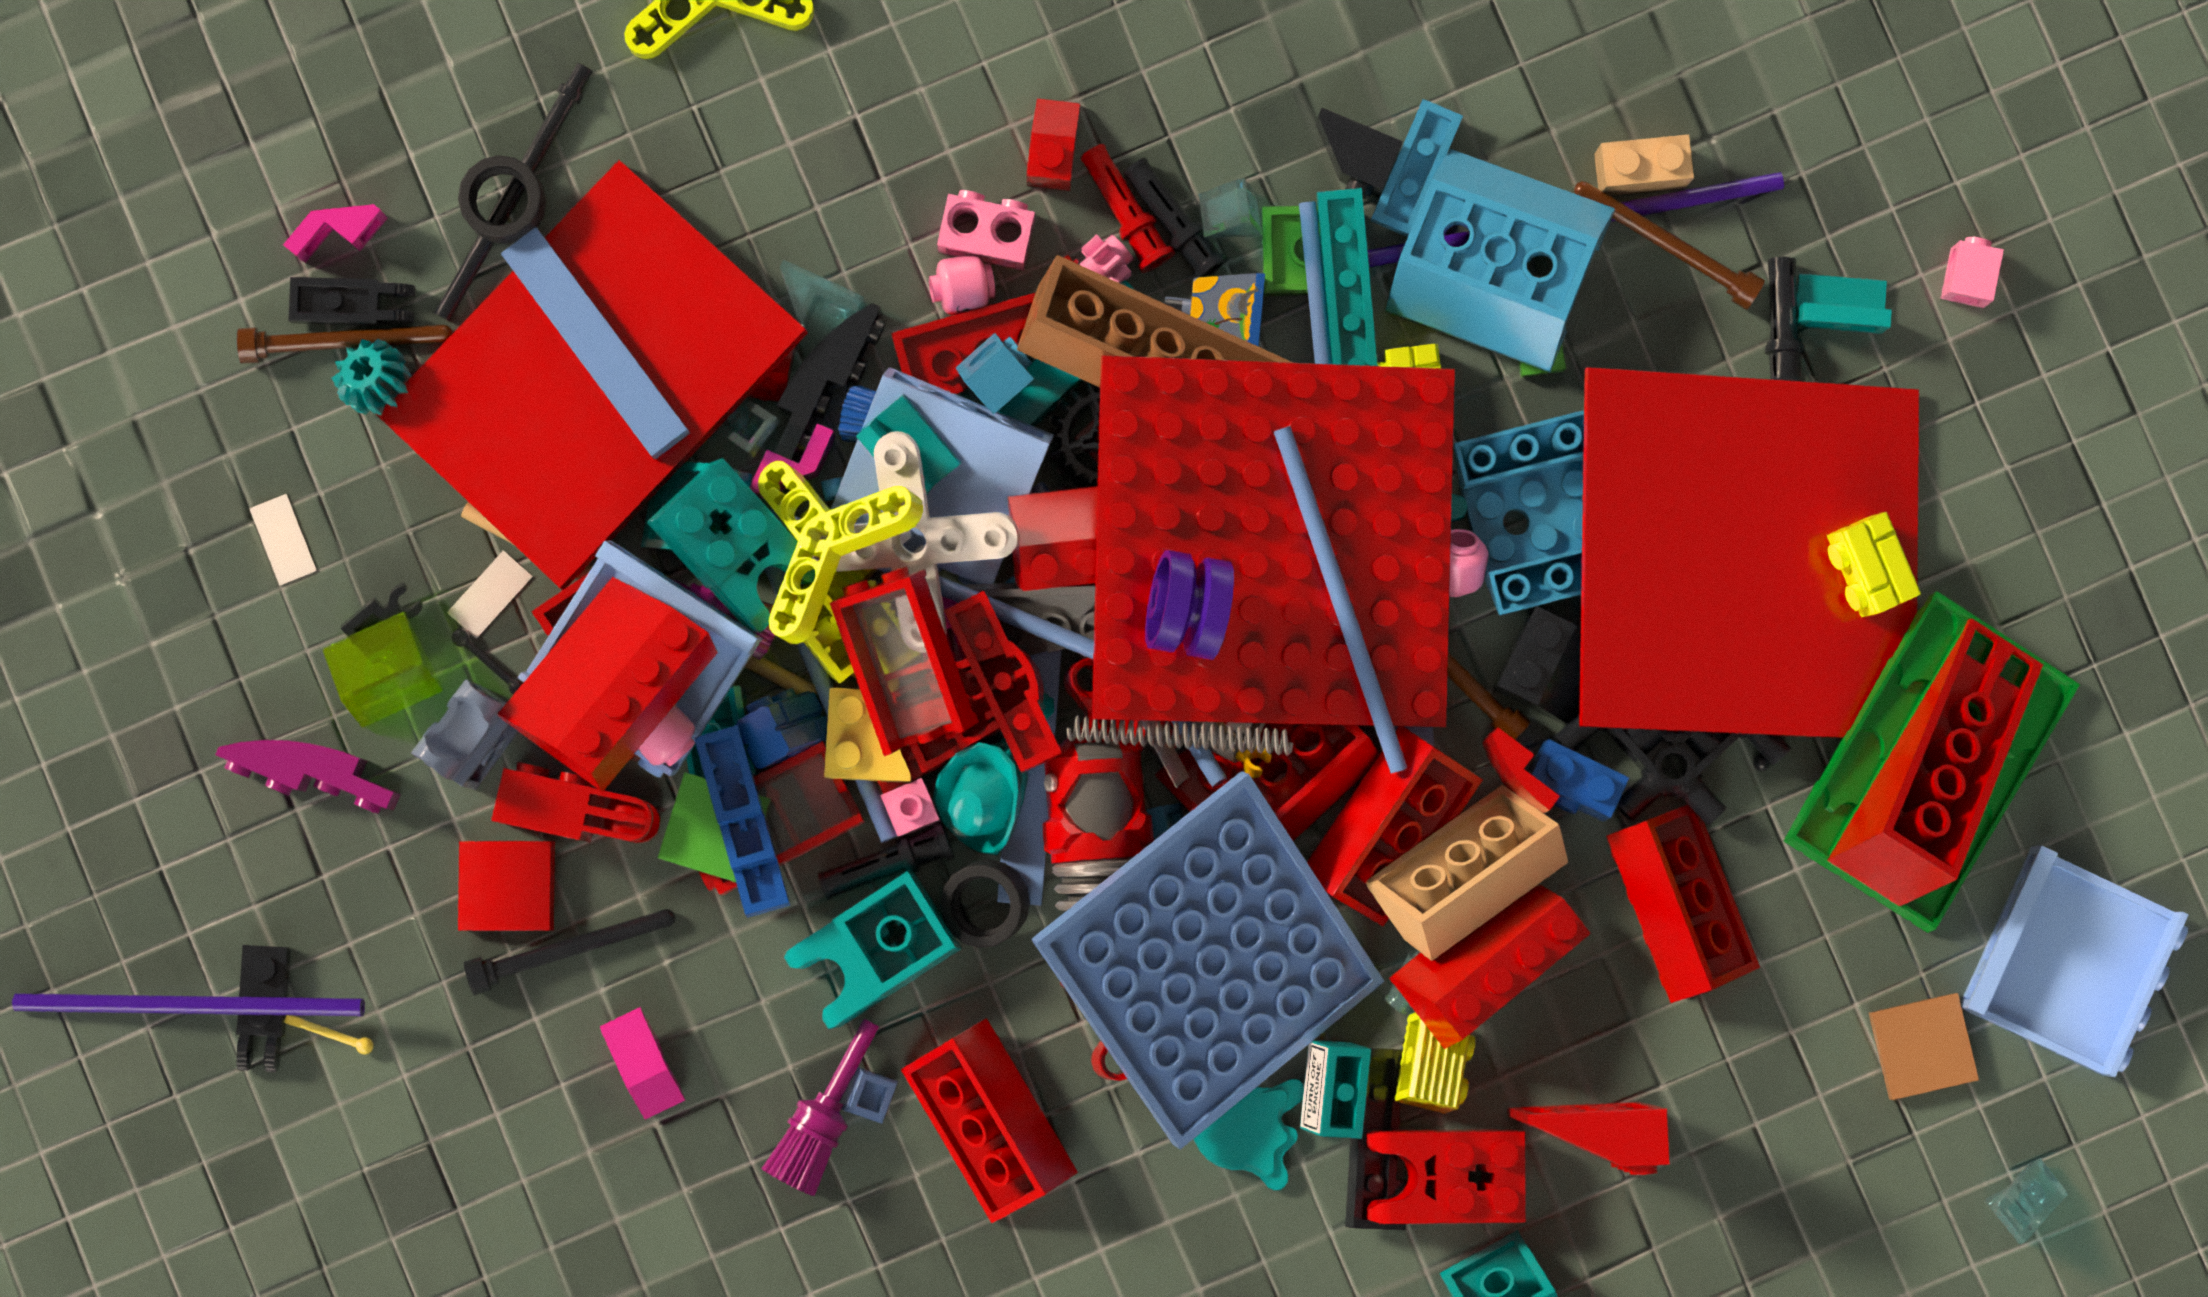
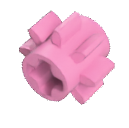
M1096 234L1081 248V253L1086 259L1079 265L1118 283L1127 280L1131 276V270L1127 265L1134 258L1115 236L1111 235L1103 242Z

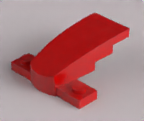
M985 591L944 609L966 656V659L955 663L972 711L976 712L979 723L958 734L952 731L924 744L917 742L902 747L900 750L911 773V782L946 765L957 752L978 742L984 743L1001 731L1021 773L1061 755V749L1039 706L1043 703L1044 684L1040 670L1028 653L1012 641H1008ZM934 671L925 674V677L891 692L896 704L940 690ZM878 781L883 794L908 784L905 782Z

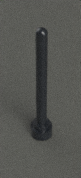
M664 909L493 962L492 958L483 960L482 956L464 961L466 977L470 989L475 996L491 991V986L499 984L500 978L669 927L674 924L676 917L672 910Z

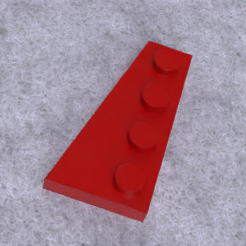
M1035 293L891 333L902 372L956 395L964 391L968 386L955 367L994 333L1003 342L1008 337H1011L1018 345Z

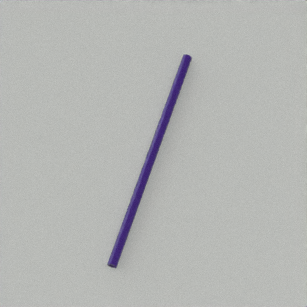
M1778 172L1621 203L1640 215L1645 216L1784 189V180L1782 173ZM1470 232L1445 235L1444 240L1452 247H1460L1467 243ZM1405 243L1367 250L1369 268L1397 263Z

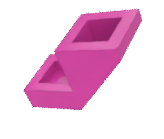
M374 204L313 210L283 245L302 262L306 263L334 230L357 250L361 251L388 217Z
M817 424L799 464L766 450L749 488L758 498H763L758 489V480L763 469L775 461H783L800 472L806 480L818 477L836 438L834 431ZM780 480L778 483L780 485V491L787 489L783 482Z
M641 1007L600 1026L602 1035L625 1086L645 1120L685 1101L683 1091L664 1059L658 1037Z

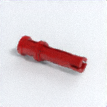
M1099 144L1086 151L1080 160L1086 166L1102 196L1120 223L1119 236L1123 242L1128 241L1139 259L1140 264L1138 268L1141 273L1152 271L1175 255L1174 249L1171 246H1166L1155 228V217L1150 215L1149 212L1144 213L1125 179L1107 152L1106 146Z

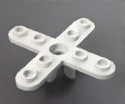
M899 431L890 432L879 439L874 449L879 491L893 486H902L922 500L923 514L915 528L923 533L926 545H921L914 552L908 551L903 544L911 538L909 530L841 556L836 572L891 567L893 571L907 566L911 574L925 569L927 573L925 578L946 635L947 627L937 564L1004 558L1016 549L1020 539V532L1017 524L1011 517L999 512L930 518L919 447L910 435ZM868 523L855 524V533L863 531ZM822 535L821 538H820V540H822V539L826 540V538H827L828 536H823V535ZM813 556V557H812V558H813L814 560H816V561H819V560H820V559L817 558L816 556ZM907 595L897 597L896 602L901 633L905 643L915 651L927 652Z

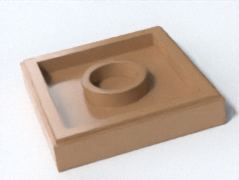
M1958 993L1868 1012L1889 1100L1979 1080Z

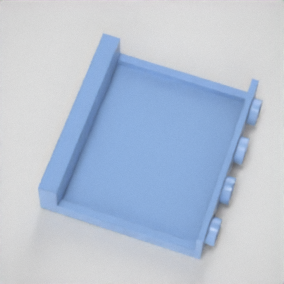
M889 367L882 375L863 427L904 394L961 461V464L934 485L927 495L930 518L993 512L1004 513L1009 516L1007 496L1030 494L1054 434L998 411L993 415L987 407L893 368ZM859 440L856 442L831 510L879 492L874 457ZM869 513L861 515L855 524L869 523ZM914 527L910 529L911 538L903 544L908 551L914 552L921 545H926V539L923 533ZM1004 558L938 563L937 568L938 572L944 569L959 575L958 580L965 585L994 584Z
M604 541L595 555L598 559L527 671L521 672L518 679L524 682L609 580L614 577L673 607L706 630L714 643L718 653L676 703L677 707L694 724L695 732L691 738L695 741L694 737L701 736L763 638L613 541ZM692 748L670 767L665 762L661 765L651 764L639 750L635 754L641 758L638 762L640 767L652 775L661 778L663 773L668 776L675 775Z
M2042 845L2033 846L2030 848L1960 1002L1961 1008L2102 1076L2116 1077L2118 1071L2123 1072L2127 1068L2132 1058L2133 1048L2129 1046L2136 1031L2141 1032L2150 1018L2152 1009L2148 1007L2154 990L2160 991L2168 978L2170 968L2166 964L2172 951H2177L2187 936L2188 927L2184 926L2188 914L2171 911L2057 857V852Z

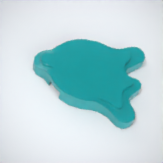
M1288 1079L1273 1087L1263 1088L1257 1086L1193 1139L1199 1151L1216 1166L1229 1170L1252 1172L1260 1177L1268 1188L1281 1190L1288 1183V1173L1283 1164V1156L1298 1138L1296 1130L1284 1125L1281 1119L1285 1112L1303 1100L1304 1085L1297 1079Z

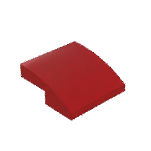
M1500 728L1489 733L1482 741L1491 765L1504 785L1542 813L1550 811L1560 796L1524 769L1534 754Z
M459 841L458 931H554L555 841Z

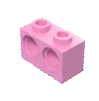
M960 190L959 195L948 194L937 242L938 253L956 257L977 255L985 263L1024 271L1035 223V212L1028 211L1027 204L1015 200L1003 199L1001 205L984 201V195L973 191ZM962 214H970L978 220V225L970 233H960L953 226L955 219ZM1005 223H1013L1021 229V235L1014 242H1003L996 235L998 228Z

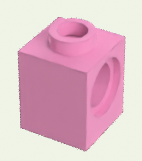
M1966 237L1965 241L1960 240L1950 249L1941 299L1984 308L1993 302L2004 249L1991 247L1992 242L1990 240L1979 237Z
M922 778L880 795L898 837L909 835L941 821Z

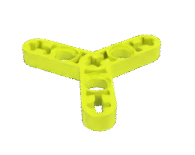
M654 0L626 26L624 35L625 42L632 54L638 58L652 59L661 54L716 6L795 31L804 29L810 24L814 17V7L812 0H800L802 9L806 11L804 14L796 13L794 19L788 18L787 10L775 4L774 13L767 12L773 0H763L755 6H748L742 0H687L691 6L689 15L683 20L676 21L666 14L667 5L672 0ZM778 0L788 5H792L794 0ZM659 13L663 23L671 31L665 34L663 28L660 27L652 34L653 45L650 47L645 43H641L638 46L635 45L639 40L636 32L641 28L645 32H650L658 24L653 16Z
M775 461L767 465L760 474L758 489L798 540L770 613L769 628L772 633L790 644L804 642L814 630L841 556L914 528L923 514L922 500L905 487L893 486L830 510L803 475L783 461ZM780 480L786 488L791 490L787 494L780 491V485L778 484ZM809 500L807 514L802 519L796 521V509L802 502ZM869 513L867 527L860 533H855L854 525L861 515ZM823 535L828 537L826 538V540H820L821 536ZM813 556H816V557L819 558L820 560H819V561H816V560L812 559V557H813ZM815 569L816 575L813 583L808 588L801 590L800 584L804 574ZM797 597L804 600L803 604L796 601ZM790 619H796L794 624H788Z

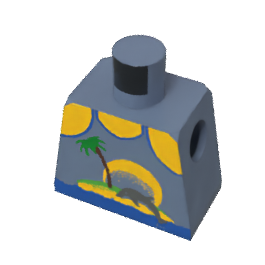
M1265 273L1194 278L1191 299L1165 296V304L1259 347Z

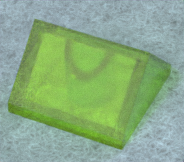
M401 612L346 637L322 650L341 702L362 728L443 691V687L405 612Z

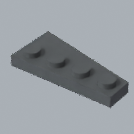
M1016 583L967 584L965 586L977 592L985 591L989 597L1094 640L1095 583L1022 591L1016 586ZM999 620L1008 641H1012L1030 656L1046 651L1051 653L1065 649V647Z

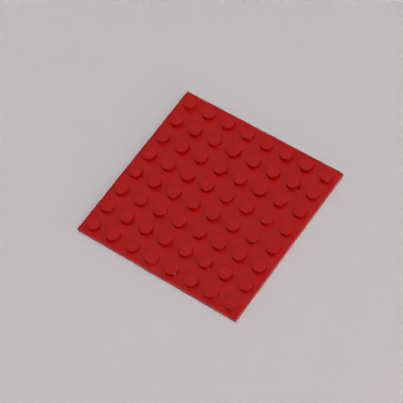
M1102 355L1100 369L1092 719L1374 726L1274 435V431L1291 426L1393 726L1446 727L1455 369ZM1165 550L1191 554L1196 568L1204 558H1213L1232 563L1234 569V588L1230 617L1224 640L1214 660L1187 656L1183 642L1174 652L1147 648L1145 624L1149 595L1157 565Z
M1585 368L1579 727L1843 738L1853 725L1886 663L1893 657L1917 614V597L1900 603L1884 612L1861 617L1859 611L1852 609L1846 599L1845 588L1848 585L1842 571L1836 569L1829 559L1828 546L1830 542L1827 535L1871 515L1887 512L1918 585L1919 389Z

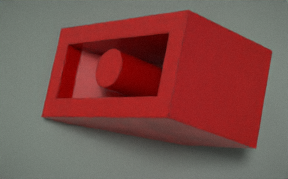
M1037 98L1027 165V186L1071 190L1080 103Z

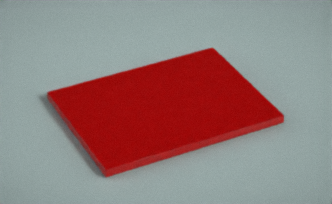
M620 160L610 168L544 238L689 430L690 434L654 460L514 271L500 283L405 383L408 393L397 394L395 397L397 407L385 404L382 415L376 414L561 590L567 588L590 564L604 541H611L808 334L807 330Z

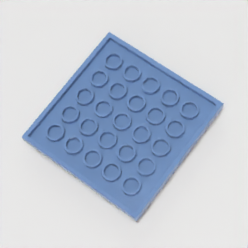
M1243 771L1238 773L1031 939L1171 1143L1180 1150L1385 982L1251 776Z

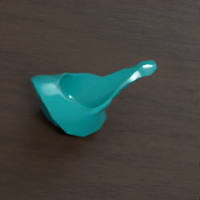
M1044 692L1043 703L1039 706L1047 720L1054 713V699ZM1004 737L995 744L989 745L978 742L957 752L938 774L932 798L941 822L958 840L980 853L998 855L1014 832L1024 801L1028 773L1027 771L1021 773Z

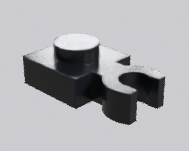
M400 583L391 590L389 602L384 606L374 597L341 625L340 629L370 661L404 634L405 629L398 621L417 616L423 607V603L420 600L410 607H403L399 604L398 598L407 591L405 583Z

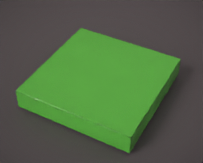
M1299 206L1262 207L1263 273H1265L1264 296L1308 295Z
M684 772L657 858L736 882L721 829L717 823L706 779ZM759 795L766 817L771 799Z

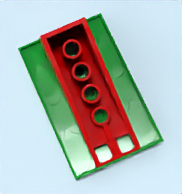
M1938 591L1928 596L1924 605L1918 610L1893 657L1886 663L1853 725L1842 738L1820 780L1816 781L1783 842L1797 851H1801L1805 856L1835 875H1839L1841 879L1871 898H1875L1876 901L1904 919L1910 920L1912 924L1926 933L1936 930L2080 684Z

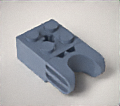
M465 679L447 704L448 710L439 722H434L427 729L411 754L423 760L427 766L433 768L444 778L453 780L462 787L476 790L519 731L497 715L506 704L505 701L487 688Z

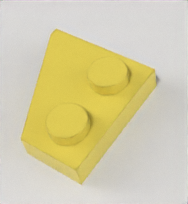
M830 688L824 777L830 779L911 783L912 776L901 750L899 749L887 756L883 755L861 690Z

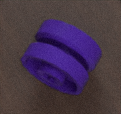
M1171 550L1164 551L1154 574L1147 606L1145 624L1147 648L1174 652L1183 642L1187 656L1214 660L1224 640L1232 606L1234 569L1231 562L1204 558L1196 568L1191 554Z

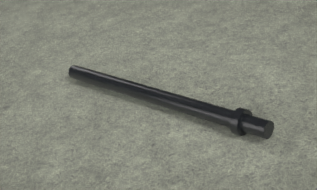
M581 63L576 64L566 84L560 83L556 90L559 93L558 98L521 160L534 173L575 103L580 104L584 97L581 91L593 71ZM512 176L487 221L497 225L506 224L526 189L519 179ZM478 235L434 312L436 315L447 321L451 320L495 242H490Z

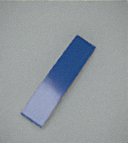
M736 725L694 737L745 916L749 918L790 906L739 726Z

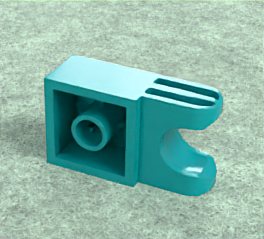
M721 458L709 463L653 515L647 523L706 589L709 588L743 626L754 633L760 634L769 625L770 613L757 593L758 577L768 566L778 568L786 574L798 541L729 464ZM710 513L712 516L717 515L720 518L721 530L711 532L709 529L713 522L709 516ZM815 569L804 574L801 584L813 583L816 575Z
M907 871L790 948L786 952L784 959L790 968L806 969L826 959L836 962L841 967L845 976L844 988L838 998L823 1009L822 1020L826 1027L834 1029L847 1024L963 948L947 928L941 913L917 875ZM896 923L899 927H906L907 933L904 935L905 941L902 944L898 942L891 943L889 939L894 934L892 926Z

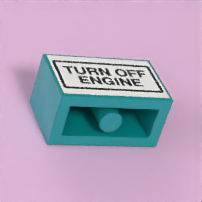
M1313 1040L1308 1044L1300 1129L1323 1137L1362 1139L1371 1055L1370 1048L1351 1042Z

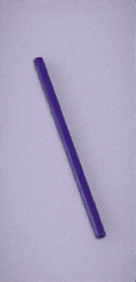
M16 993L12 999V1007L14 1011L363 1017L365 1013V1000L362 998Z

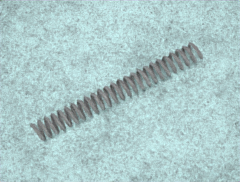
M1078 715L1075 717L1072 734L1071 728H1067V736L1071 742L1076 737L1079 742L1086 738L1089 743L1095 738L1098 744L1102 739H1104L1106 744L1113 739L1116 745L1120 740H1122L1124 745L1131 741L1134 746L1138 741H1140L1142 746L1149 742L1152 747L1158 742L1161 748L1165 743H1167L1169 748L1176 743L1179 749L1183 744H1185L1187 749L1191 748L1192 744H1194L1197 750L1203 745L1206 751L1211 745L1214 751L1221 745V749L1224 752L1229 746L1232 752L1236 751L1239 746V750L1242 753L1248 746V751L1251 754L1255 751L1256 746L1260 754L1266 746V751L1269 755L1273 752L1275 746V752L1278 755L1282 753L1284 747V752L1287 756L1293 748V742H1289L1288 745L1286 729L1282 731L1279 745L1278 730L1276 728L1272 733L1271 744L1268 728L1264 729L1261 743L1260 729L1258 727L1255 729L1252 742L1251 728L1249 726L1245 731L1244 742L1242 741V728L1240 726L1237 727L1235 741H1233V727L1231 725L1227 730L1226 741H1224V727L1222 725L1219 726L1217 740L1215 741V726L1213 724L1209 728L1206 741V726L1204 723L1201 725L1198 741L1197 725L1195 723L1192 724L1188 741V725L1186 722L1183 724L1180 740L1179 724L1177 722L1174 723L1170 740V723L1168 721L1164 726L1162 740L1161 723L1159 721L1156 722L1153 739L1151 721L1147 722L1144 739L1142 720L1138 721L1135 738L1133 720H1129L1126 737L1125 720H1120L1117 737L1116 720H1111L1108 736L1107 720H1102L1098 736V719H1093L1091 734L1089 735V718L1087 716L1084 718L1081 734L1080 717Z

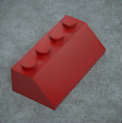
M1098 486L1007 496L1009 517L1015 521L1020 532L1019 543L1013 551L1015 583L1022 591L1095 583Z
M1404 726L1398 727L1396 735L1408 768L1390 773L1384 752L1382 751L1307 862L1328 894L1383 927L1389 917L1368 889L1366 881L1460 815L1483 781V779Z
M1688 804L1606 835L1611 847L1612 857L1621 873L1627 889L1628 899L1634 907L1643 930L1645 943L1651 951L1659 972L1660 982L1666 990L1670 1003L1714 990L1760 968L1705 823Z
M1538 884L1433 961L1420 952L1389 977V979L1441 1046L1446 1049L1465 1039L1591 933L1561 896Z
M987 1018L901 1069L991 1223L1046 1195L1078 1173Z

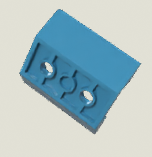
M1450 149L1433 175L1398 261L1385 310L1393 315L1551 372L1566 335L1567 320L1595 250H1600L1615 208ZM1455 225L1464 226L1470 232L1469 240L1460 247H1452L1444 240L1446 231ZM1536 256H1546L1553 263V269L1550 274L1541 278L1532 276L1527 270L1529 261Z
M1584 410L1454 443L1461 496L1467 501L1466 515L1471 532L1476 534L1487 546L1489 557L1484 580L1499 616L1581 595ZM1518 511L1526 517L1527 528L1523 534L1512 535L1505 530L1503 518L1506 513Z

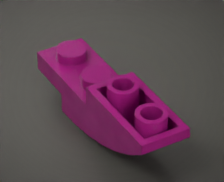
M289 740L246 741L220 746L215 754L227 760L225 769L246 778L250 777L252 771L268 778L265 786L289 796L293 789L306 792L313 777L316 778L313 787L338 797L341 790L357 796L354 802L355 805L379 814L381 807L394 810L401 795L361 777L368 760L311 743Z

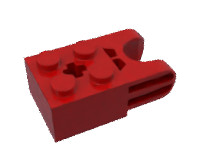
M517 762L516 770L503 768L491 821L591 843L593 834L633 843L649 842L658 834L661 825L660 813L653 804L647 801L605 790L601 792L576 774L561 771L560 779L557 780L548 778L550 770L535 765Z
M1513 1129L1371 1131L1367 1133V1147L1372 1152L1394 1154L1403 1160L1408 1170V1182L1404 1190L1390 1199L1373 1200L1367 1207V1220L1379 1224L1526 1223L1525 1131ZM1475 1165L1481 1171V1180L1478 1181L1477 1185L1468 1179L1470 1171L1476 1172Z

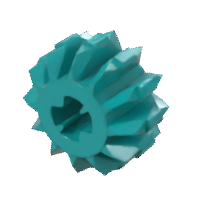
M361 339L357 350L346 347L348 357L343 361H335L340 372L331 378L334 385L338 388L337 394L340 400L347 406L350 405L357 413H362L363 415H366L369 411L382 415L385 404L397 407L395 397L400 393H408L403 382L411 377L409 369L405 366L406 360L396 348L393 349L387 342L380 339L373 343Z

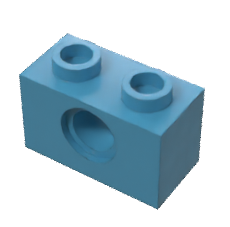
M996 333L955 367L963 381L993 415L1034 380L1026 369L1032 364L1027 355L1017 350L1018 345L1011 337H1008L1003 342Z

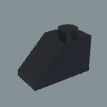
M1321 108L1316 126L1339 181L1347 184L1345 189L1362 188V195L1365 199H1370L1371 195L1380 198L1403 141Z

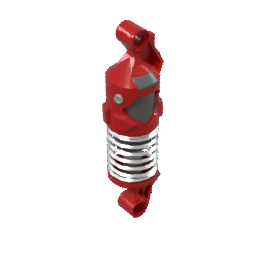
M1086 658L1074 663L1067 669L1064 674L1063 683L1066 692L1084 712V717L1080 722V734L1082 733L1084 718L1087 716L1089 718L1090 735L1093 723V691H1085L1077 682V673L1081 668H1088L1093 671V659ZM1098 719V736L1101 729V719ZM1107 720V736L1109 734L1111 720ZM1116 720V737L1118 735L1120 720ZM1125 720V737L1127 735L1129 720ZM1133 720L1134 738L1136 736L1137 724L1139 720ZM1143 728V739H1144L1145 729ZM1067 737L1059 745L1062 754L1044 763V786L1048 807V820L1042 824L1044 851L1051 855V862L1055 864L1052 867L1054 870L1052 873L1062 878V883L1057 884L1054 890L1057 893L1067 894V899L1059 900L1055 905L1059 910L1067 911L1154 841L1152 815L1145 812L1144 776L1141 764V753L1144 746L1140 744V741L1134 746L1131 741L1124 745L1122 740H1120L1116 745L1113 739L1108 744L1102 739L1098 744L1095 738L1089 743L1086 738L1079 742L1076 737L1071 742ZM1100 1040L1092 1053L1091 1063L1093 1070L1098 1076L1106 1080H1126L1127 1078L1122 1070L1112 1073L1106 1067L1105 1056L1108 1050Z

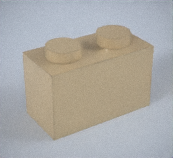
M1689 134L1601 143L1594 154L1598 189L1609 196L1684 189L1694 179Z

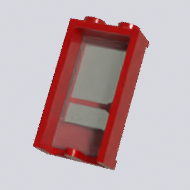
M907 566L881 575L883 583L871 587L867 579L842 588L844 596L830 602L884 756L893 754L902 747L919 742L924 744L933 741L943 734L955 731L956 734L964 732L979 723L976 712H973L928 587L925 578L927 576L926 570L923 569L910 574Z
M823 741L754 776L759 795L771 799L766 821L779 866L866 823L844 779L824 777L826 744ZM698 871L708 891L716 888L719 895L724 896L738 888L736 882Z

